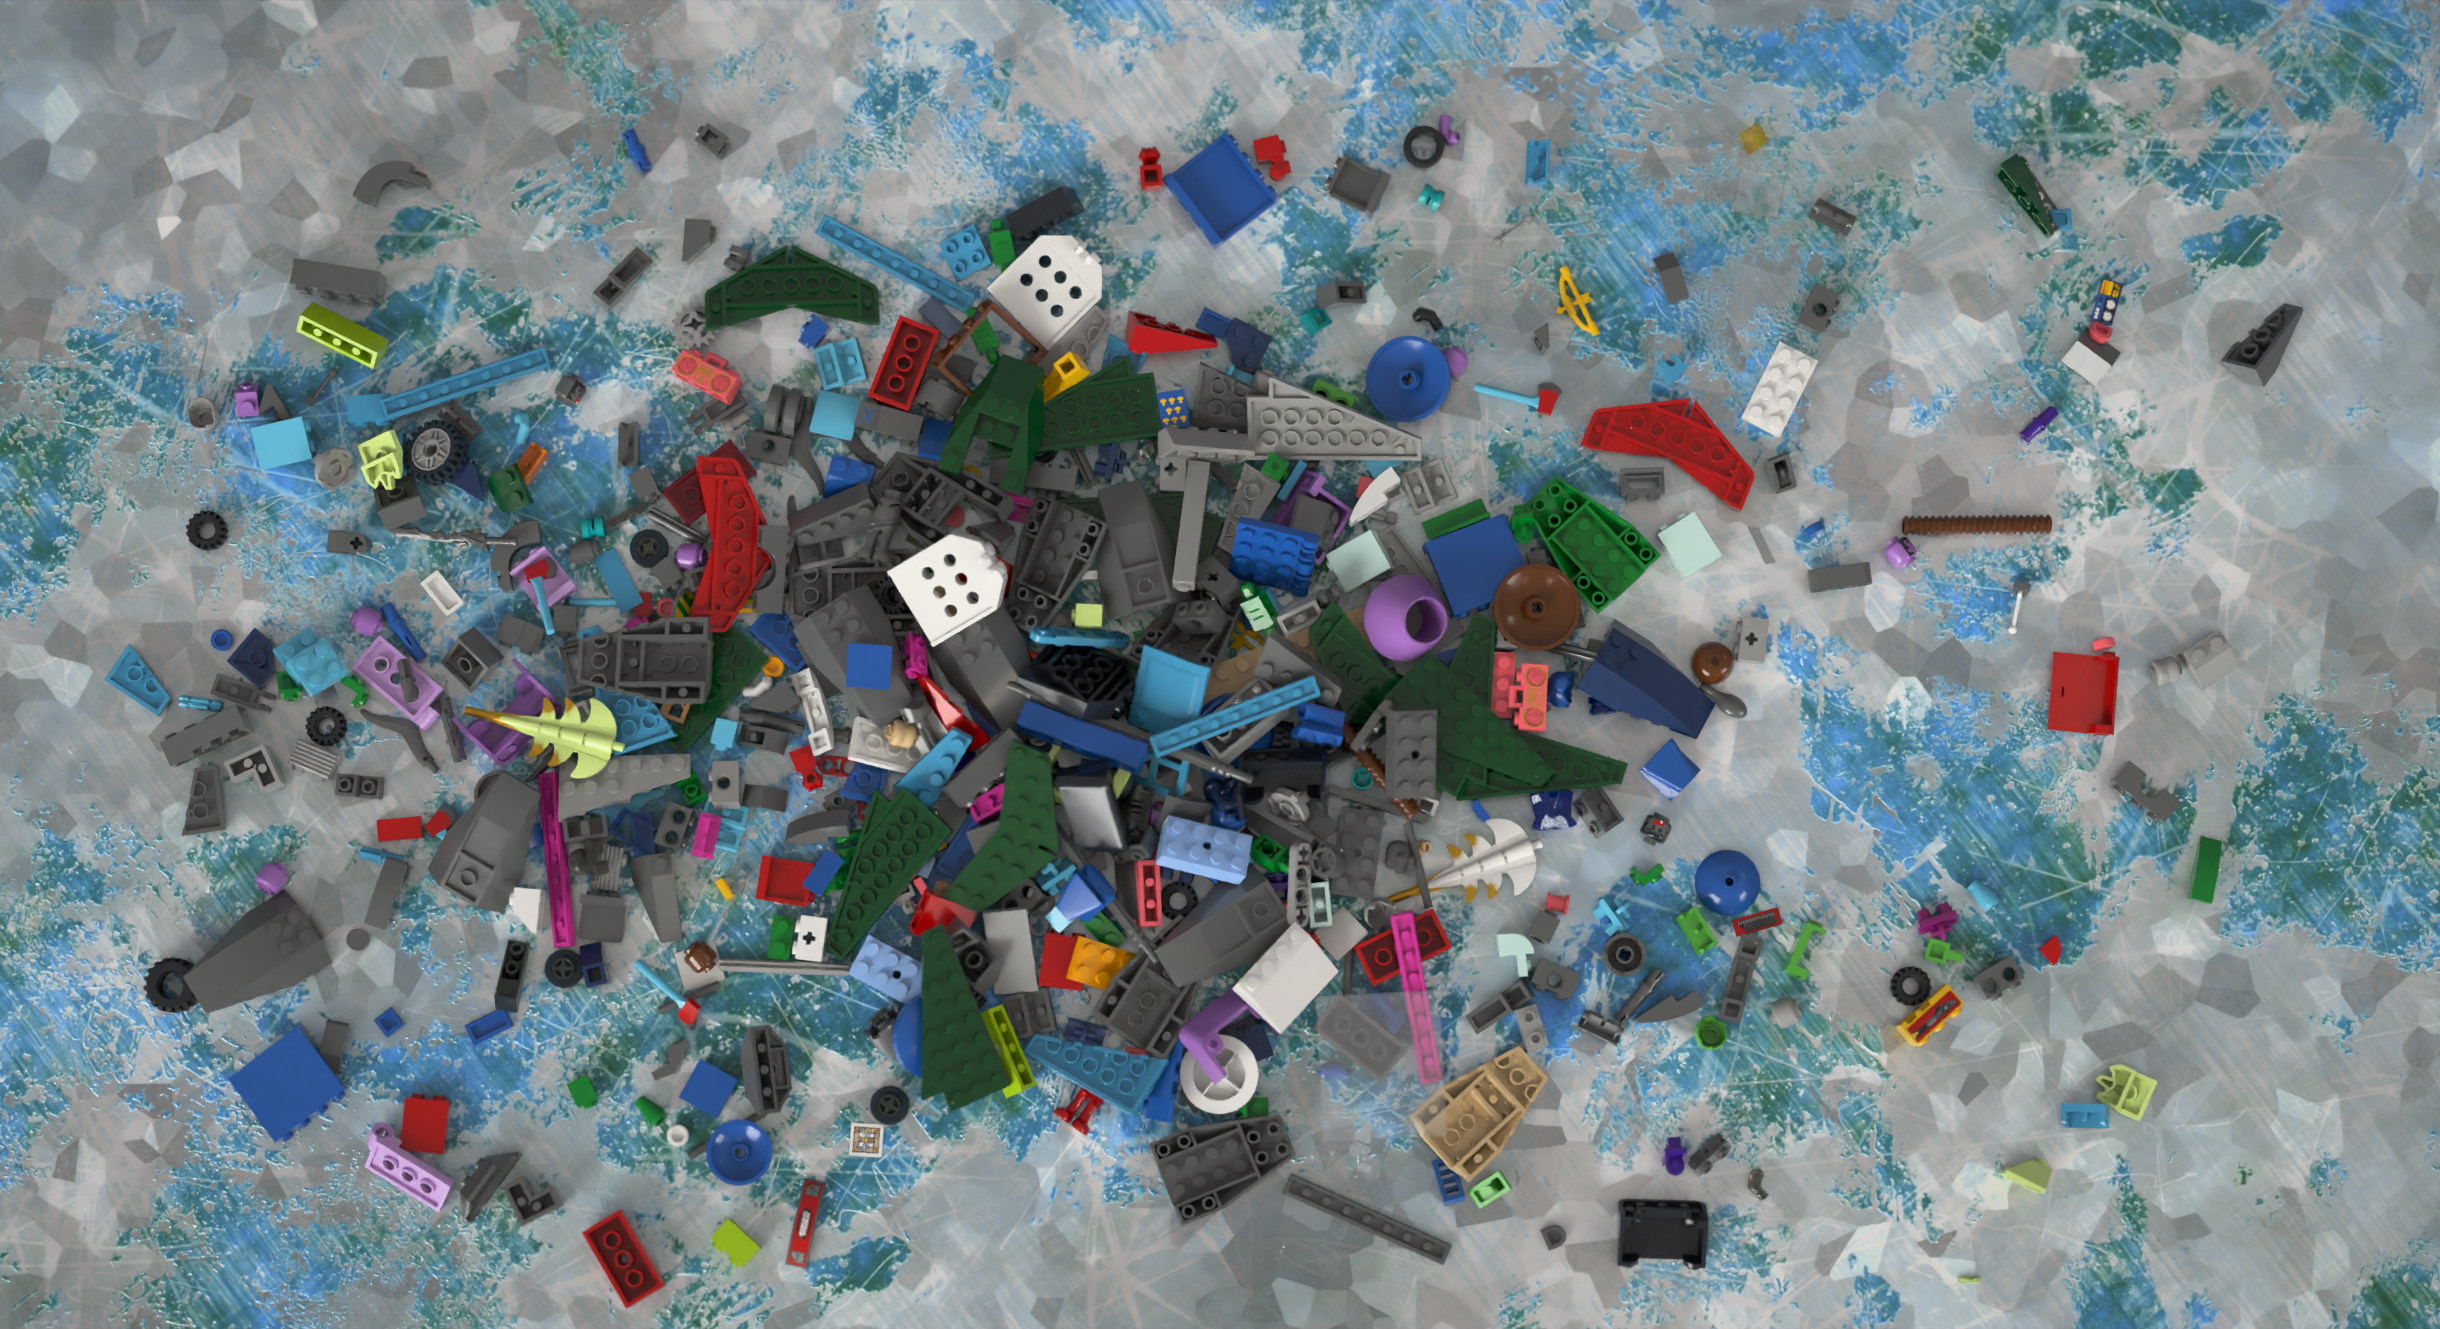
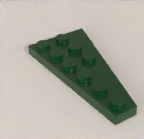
M731 625L726 632H716L712 638L715 643L713 647L712 681L705 704H691L684 724L674 722L672 726L678 736L666 739V742L679 754H686L716 721V718L721 716L771 661L734 625ZM683 708L681 709L678 718L681 717Z

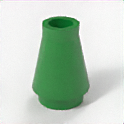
M644 1095L635 1102V1106L650 1125L653 1124L657 1127L667 1117L665 1108L649 1100Z

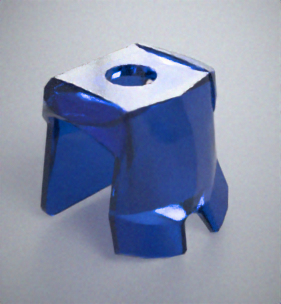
M1559 789L1558 792L1548 793L1547 791H1542L1529 795L1535 814V820L1531 829L1541 832L1570 829L1577 825L1571 816L1573 791Z

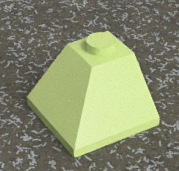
M2036 1158L2035 1161L2026 1160L1999 1169L1998 1174L2036 1193H2045L2052 1169L2047 1167V1162Z

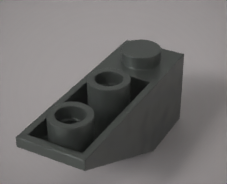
M508 940L494 995L495 1009L511 1012L518 1011L530 943Z

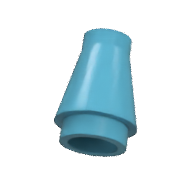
M1977 880L1967 888L1982 910L1986 909L1989 912L2000 900L1997 897V893Z

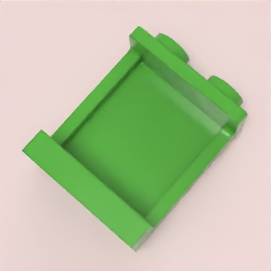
M1814 920L1801 924L1781 972L1800 980L1807 979L1810 971L1798 966L1811 934L1814 933L1818 936L1826 934L1827 930L1823 929V924Z

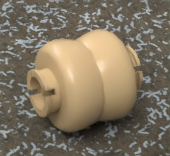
M895 719L891 725H887L885 736L892 746L910 748L914 743H917L919 730L916 729L915 723L907 724L902 720Z

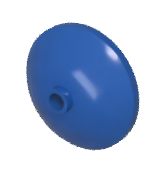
M1721 850L1706 857L1699 865L1695 874V890L1701 903L1710 911L1720 915H1735L1748 909L1756 900L1760 890V876L1755 864L1746 855L1734 850ZM1726 878H1731L1733 880V884L1731 886L1726 885Z
M743 1119L731 1120L720 1125L710 1136L706 1149L707 1162L714 1175L721 1181L735 1186L748 1185L760 1179L767 1172L773 1156L772 1143L765 1130L758 1124ZM739 1148H742L745 1151V1154L742 1157L737 1155V1150Z

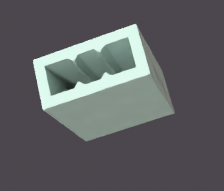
M1687 511L1676 518L1678 522L1670 525L1667 523L1659 528L1658 531L1660 533L1656 536L1683 581L1722 556L1696 513L1692 512L1689 514Z
M1369 530L1326 554L1328 558L1326 564L1332 573L1335 572L1337 575L1336 583L1342 592L1345 591L1350 594L1365 586L1367 581L1375 580L1395 569L1375 530Z

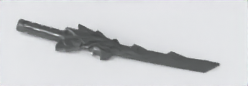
M418 527L393 528L389 530L394 536L450 542L458 549H461L462 546L467 547L469 544H473L478 549L490 551L489 545L518 546L517 537H487L488 533H481V528L466 529L459 533L453 531L451 534H444L442 530L424 532Z

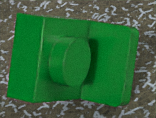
M1268 1097L1250 1098L1245 1105L1238 1109V1116H1242L1243 1120L1269 1116Z

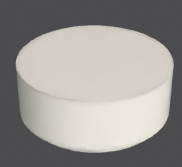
M673 1125L667 1131V1140L673 1146H683L689 1140V1131L683 1125Z

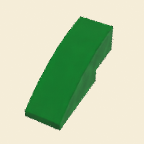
M2200 836L2190 877L2192 880L2188 900L2212 904L2220 864L2222 841Z

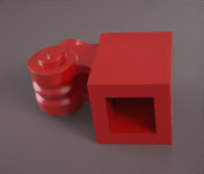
M1279 135L1253 140L1257 164H1273L1269 170V176L1273 181H1281L1287 174L1291 173L1289 160L1284 161L1283 153L1286 152L1284 140L1279 139Z
M1157 147L1141 148L1139 160L1141 159L1143 166H1140L1141 192L1163 190L1161 164H1157L1161 157Z
M807 745L789 752L797 773L803 776V787L806 790L808 789L809 792L813 791V789L816 790L818 787H823L824 778L822 774L820 775L816 771L819 765L816 757L813 756L811 746Z

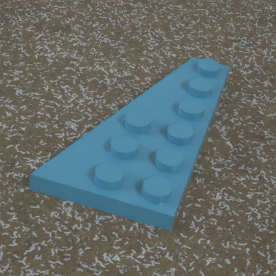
M595 625L577 633L579 639L605 632L600 625ZM594 687L598 701L607 706L616 720V742L625 743L623 752L613 750L615 756L678 736L653 701Z
M1039 1034L1033 1036L1023 1051L1026 1056L1132 1117H1135L1169 1064V1061L1166 1059H1155L1146 1055L1140 1056L1127 1053L1126 1051L1095 1045L1089 1046L1075 1041L1068 1042Z

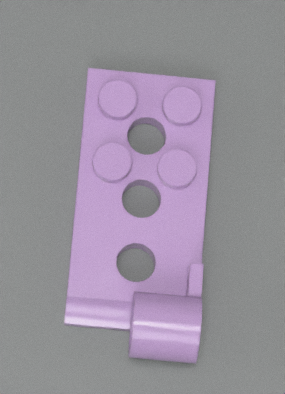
M379 635L351 668L412 721L427 731L440 716L430 705L443 691V688L410 661L413 677L416 678L414 682L415 687L419 689L418 700L411 703L404 702L402 686L394 684L393 677L399 673L397 662L400 659L408 658ZM381 660H386V669L383 671H378V662Z
M384 1122L376 1123L372 1127L367 1140V1146L371 1152L365 1167L437 1212H440L454 1181L447 1175L432 1168L429 1164L422 1162L401 1149L400 1145L403 1141L393 1136L394 1130L389 1124Z

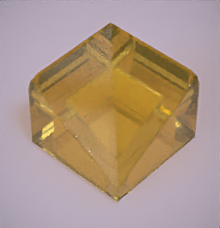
M1759 123L1740 132L1738 135L1748 155L1769 143Z

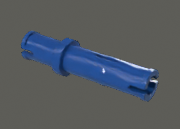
M391 602L383 605L380 610L389 622V628L395 631L415 662L418 663L427 657L416 638L404 623L406 621L404 617H400Z

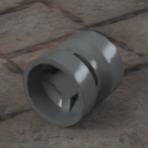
M731 245L730 255L725 259L723 265L733 271L740 272L745 269L744 264L749 260L751 253L741 247Z

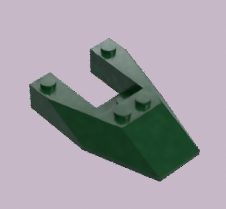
M1002 354L960 408L937 466L939 470L960 477L974 436L1013 449L999 489L1021 498L1043 438L1044 368Z

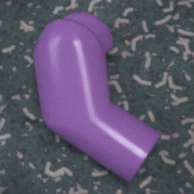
M1446 114L1440 115L1439 132L1443 139L1450 145L1459 143L1461 139L1460 134L1450 129L1451 116Z

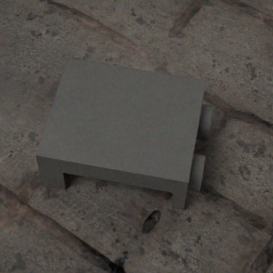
M1344 153L1343 157H1338L1333 169L1336 172L1333 178L1329 176L1324 185V188L1327 189L1325 195L1372 217L1390 182L1391 175L1386 172L1382 174L1349 158Z

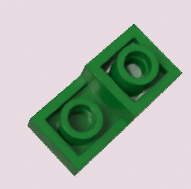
M691 765V777L675 782L690 809L709 799Z

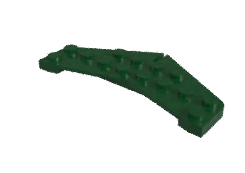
M786 245L713 286L705 293L706 331L721 330L789 308H796L864 325H880L878 288L875 284L792 245V264H788V249Z
M1330 600L1310 627L1309 637L1321 664L1346 681L1338 700L1342 711L1345 712L1346 720L1360 704L1361 706L1349 722L1366 724L1378 706L1382 704L1383 700L1385 701L1384 697L1404 675L1384 667L1342 609ZM1386 718L1382 720L1384 723L1383 727H1386Z
M1016 739L1013 740L1008 754L999 828L949 885L944 896L945 899L974 912L984 911L1058 856L1039 847V845H1043L1058 853L1060 851L1050 756Z

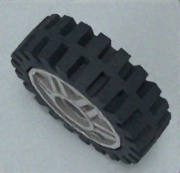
M431 420V423L427 421L424 423V427H417L418 433L413 431L411 434L413 439H408L406 442L409 447L404 448V452L407 454L404 455L405 466L410 474L423 483L431 484L432 486H437V484L443 485L445 481H452V475L454 477L459 475L458 469L462 470L464 468L461 463L467 461V457L464 455L469 453V449L466 448L468 442L465 440V435L447 421Z

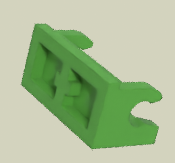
M1696 906L1675 918L1697 956L1719 944Z

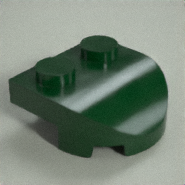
M517 463L490 475L488 479L489 489L496 505L501 511L510 513L534 503Z

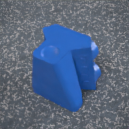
M1309 702L1297 705L1300 722L1292 728L1291 738L1328 747L1340 746L1343 738L1342 728L1345 712Z
M1670 739L1645 764L1640 772L1662 794L1672 801L1694 779L1701 769L1679 749L1673 739Z
M1086 864L1080 871L1074 872L1070 880L1060 889L1061 897L1056 907L1068 921L1080 918L1089 922L1115 898V889L1095 866Z

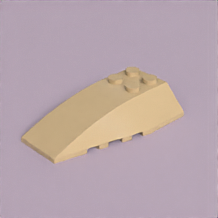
M1517 1046L1442 1086L1412 1113L1410 1118L1419 1135L1451 1170L1470 1182L1502 1152L1518 1124L1548 1080V1077L1520 1046Z

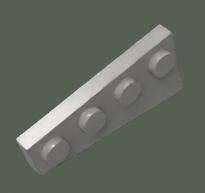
M1096 304L1048 350L1049 352L1039 362L1037 366L1044 368V376L1046 378L1052 372L1053 364L1069 351L1079 355L1083 361L1087 359L1111 320Z
M1244 463L1217 547L1232 555L1240 516L1261 520L1282 485L1247 463Z

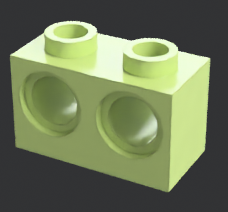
M1076 604V609H1072V624H1075L1076 628L1103 630V605Z

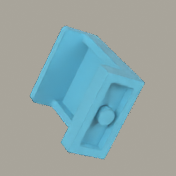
M304 415L264 425H256L250 428L261 470L312 459L314 453L317 452L315 442L310 440L308 433L311 432L309 419H305Z

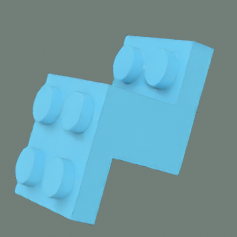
M311 627L306 628L273 649V653L298 687L302 684L311 698L349 674L325 637L319 640Z

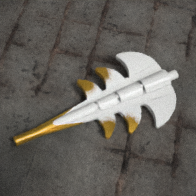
M1501 818L1489 819L1486 821V824L1494 832L1495 844L1491 846L1481 836L1465 834L1464 837L1469 841L1473 849V855L1470 857L1461 849L1447 845L1446 848L1453 858L1454 865L1426 879L1429 892L1462 884L1466 891L1467 902L1471 903L1477 893V880L1482 879L1488 887V899L1492 900L1501 888L1502 874L1507 873L1514 883V895L1517 896L1524 892L1534 880L1537 862L1533 850L1543 847L1540 839L1530 842L1524 830L1510 820ZM1419 884L1388 896L1387 899L1396 903L1421 895Z

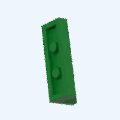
M1480 498L1421 522L1428 541L1490 519L1491 515L1487 512L1484 502Z

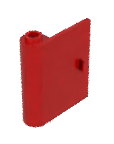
M2104 651L2102 655L2098 656L2053 652L2047 730L2104 736L2114 735L2120 657L2115 656V652Z

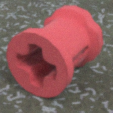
M1548 892L1545 910L1560 911L1567 915L1570 895L1563 897L1552 895L1551 892Z

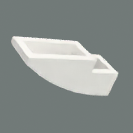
M1392 467L1381 473L1361 495L1348 523L1350 527L1387 504L1388 498L1385 494L1398 487L1401 482Z

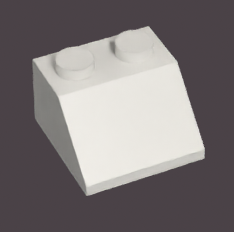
M514 887V892H510L509 905H512V910L532 933L542 935L546 891Z

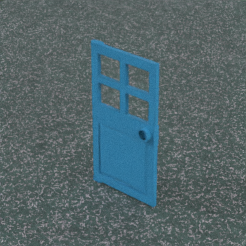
M1147 644L1144 645L1134 690L1135 694L1128 716V725L1135 728L1140 727L1158 734L1200 718L1211 667L1194 663ZM1194 744L1187 746V748L1193 750ZM1154 750L1153 753L1149 752L1147 759L1151 760L1148 778L1145 779L1133 774L1134 785L1155 788L1154 793L1164 797L1167 796L1168 791L1184 796L1190 763L1182 760L1180 764L1162 756L1156 758ZM1158 764L1179 771L1176 791L1155 783Z

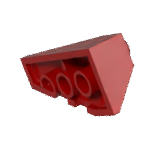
M1134 311L1128 312L1125 342L1133 353H1160L1217 348L1218 342L1212 335L1190 328L1183 331L1175 323L1168 322V324H1162L1156 321L1154 316Z
M920 673L918 674V681L930 707L947 731L954 726L973 736L965 753L979 748L992 740L973 720L971 721L965 715H961L963 710L950 700L947 702L949 697L933 681Z

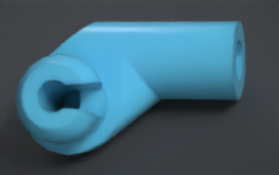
M517 412L514 422L520 424L516 442L525 445L530 432V420L528 414Z

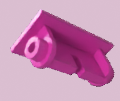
M909 631V637H906L903 642L905 658L908 659L905 661L906 675L911 679L916 678L919 673L928 676L925 638Z
M700 813L691 856L713 860L722 817L709 813Z

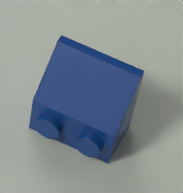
M834 454L827 473L822 498H829L865 481L871 490V483L874 481L877 471L876 466Z

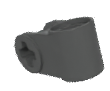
M329 530L327 552L363 555L370 550L371 544L366 536L340 530ZM355 542H363L362 546H355Z

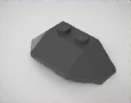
M769 1025L747 1027L740 1049L745 1095L758 1115L779 1113L792 1090L787 1045Z
M512 1152L486 1156L484 1159L481 1157L473 1167L476 1169L471 1177L467 1175L460 1184L463 1187L459 1193L464 1224L471 1225L523 1156V1153Z

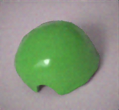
M1710 1015L1703 1017L1696 1024L1694 1037L1699 1046L1713 1051L1723 1046L1727 1040L1728 1032L1723 1021Z

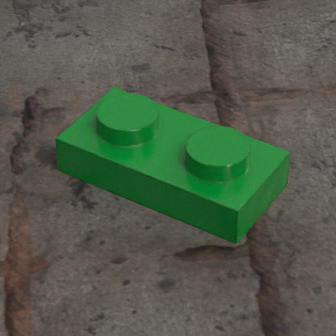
M1102 910L1089 922L1081 921L1101 943L1118 948L1127 940V936Z
M773 915L767 958L790 961L796 918Z

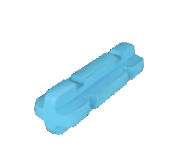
M180 695L179 706L187 708L190 706V708L208 711L211 709V711L221 712L222 701L216 699L211 701L209 698L195 696L190 698L188 695Z

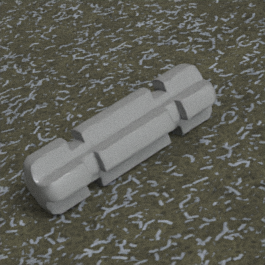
M1380 508L1368 517L1382 522L1385 520L1387 521L1386 523L1395 525L1398 514L1391 511L1386 512L1387 510Z

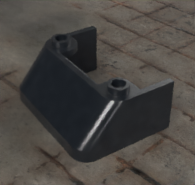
M1324 748L1248 749L1240 754L1238 770L1254 776L1251 784L1238 780L1237 783L1240 821L1245 820L1246 805L1260 803L1264 798V792H1273L1277 788L1307 791V797L1310 801L1322 802L1323 817H1328V759Z

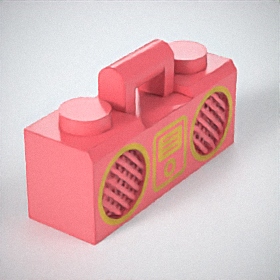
M684 349L671 368L676 378L728 405L732 403L743 385L739 378V373L731 368L725 370L729 361L712 352H708L703 359V355L694 349L691 352ZM713 362V363L719 365V367L716 368V367L710 365V363Z
M1524 663L1521 665V669L1516 671V682H1520V686L1509 685L1508 708H1518V712L1514 713V725H1518L1517 731L1544 733L1548 665ZM1517 691H1522V703H1517Z

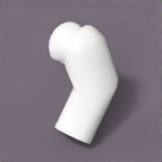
M765 676L756 687L747 686L743 690V696L760 697L773 688V679Z

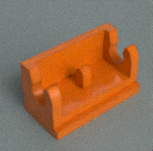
M533 441L517 462L527 487L550 456L548 451Z

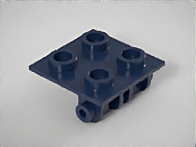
M1252 1016L1225 1026L1219 1031L1220 1035H1228L1243 1042L1253 1053L1256 1062L1274 1055L1261 1018Z

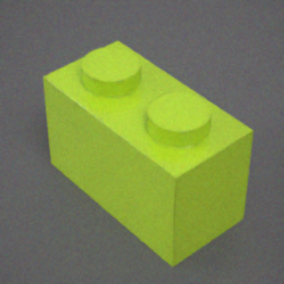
M728 1218L710 1237L714 1241L712 1243L713 1247L720 1253L724 1250L730 1256L728 1260L737 1268L739 1265L744 1268L762 1249L731 1218Z

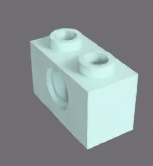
M1328 882L1310 883V929L1333 926Z

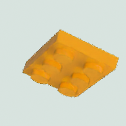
M1078 936L1066 978L1106 990L1114 975L1137 954Z

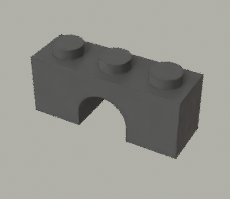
M2127 761L2110 781L2114 785L2112 789L2119 795L2123 796L2125 794L2130 798V804L2138 810L2142 808L2148 813L2146 816L2156 824L2158 822L2160 824L2166 822L2181 802L2164 788L2159 790L2154 797L2144 795L2141 791V782L2147 774L2131 761Z

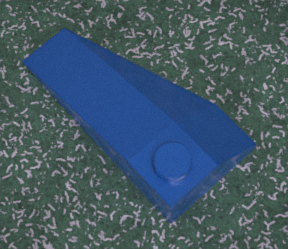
M1180 1039L1176 1042L1168 1058L1169 1064L1153 1087L1149 1100L1146 1099L1144 1101L1142 1112L1146 1113V1118L1172 1123L1184 1048Z

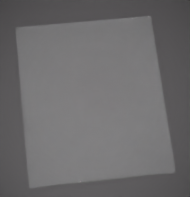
M1439 990L1316 996L1323 1142L1447 1136Z

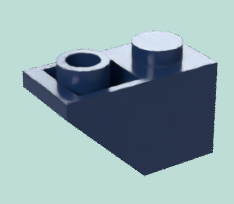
M601 941L579 946L586 988L592 989L611 984Z

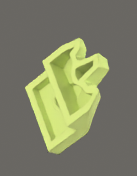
M393 429L357 445L365 463L361 470L367 483L374 489L382 482L386 490H393L396 488L395 478H402L403 450Z
M2122 1064L2110 1066V1071L2113 1074L2112 1077L2100 1075L2095 1079L2105 1088L2104 1092H2099L2095 1097L2103 1104H2110L2111 1109L2141 1122L2158 1085V1081Z

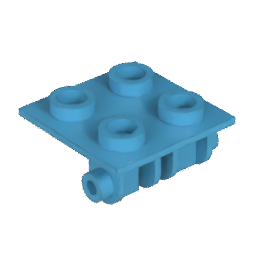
M974 224L939 243L956 282L963 280L982 268L987 269L991 267L992 261Z

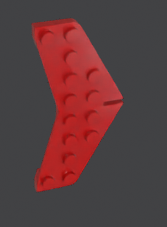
M1691 398L1600 408L1592 415L1580 446L1590 450L1668 458L1728 506L1739 511L1742 510L1754 481V472L1696 400L1692 405L1688 418H1685L1684 414Z
M697 456L696 469L713 546L688 617H709L711 632L721 633L726 632L730 628L771 562L768 554L757 547L758 525L768 524L737 460L733 458Z

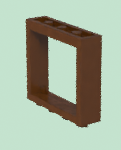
M989 298L978 304L974 315L965 319L961 330L958 333H954L948 339V345L935 354L934 361L931 363L968 397H970L973 391L944 365L991 310L1033 347L1022 359L1023 361L1038 365L1049 352Z

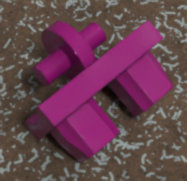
M1947 902L1937 906V916L1931 917L1929 909L1917 912V930L1919 935L1929 932L1931 937L1939 936L1941 941L1946 940L1945 933L1952 931L1951 925L1957 924L1956 917H1958L1956 910L1952 911Z

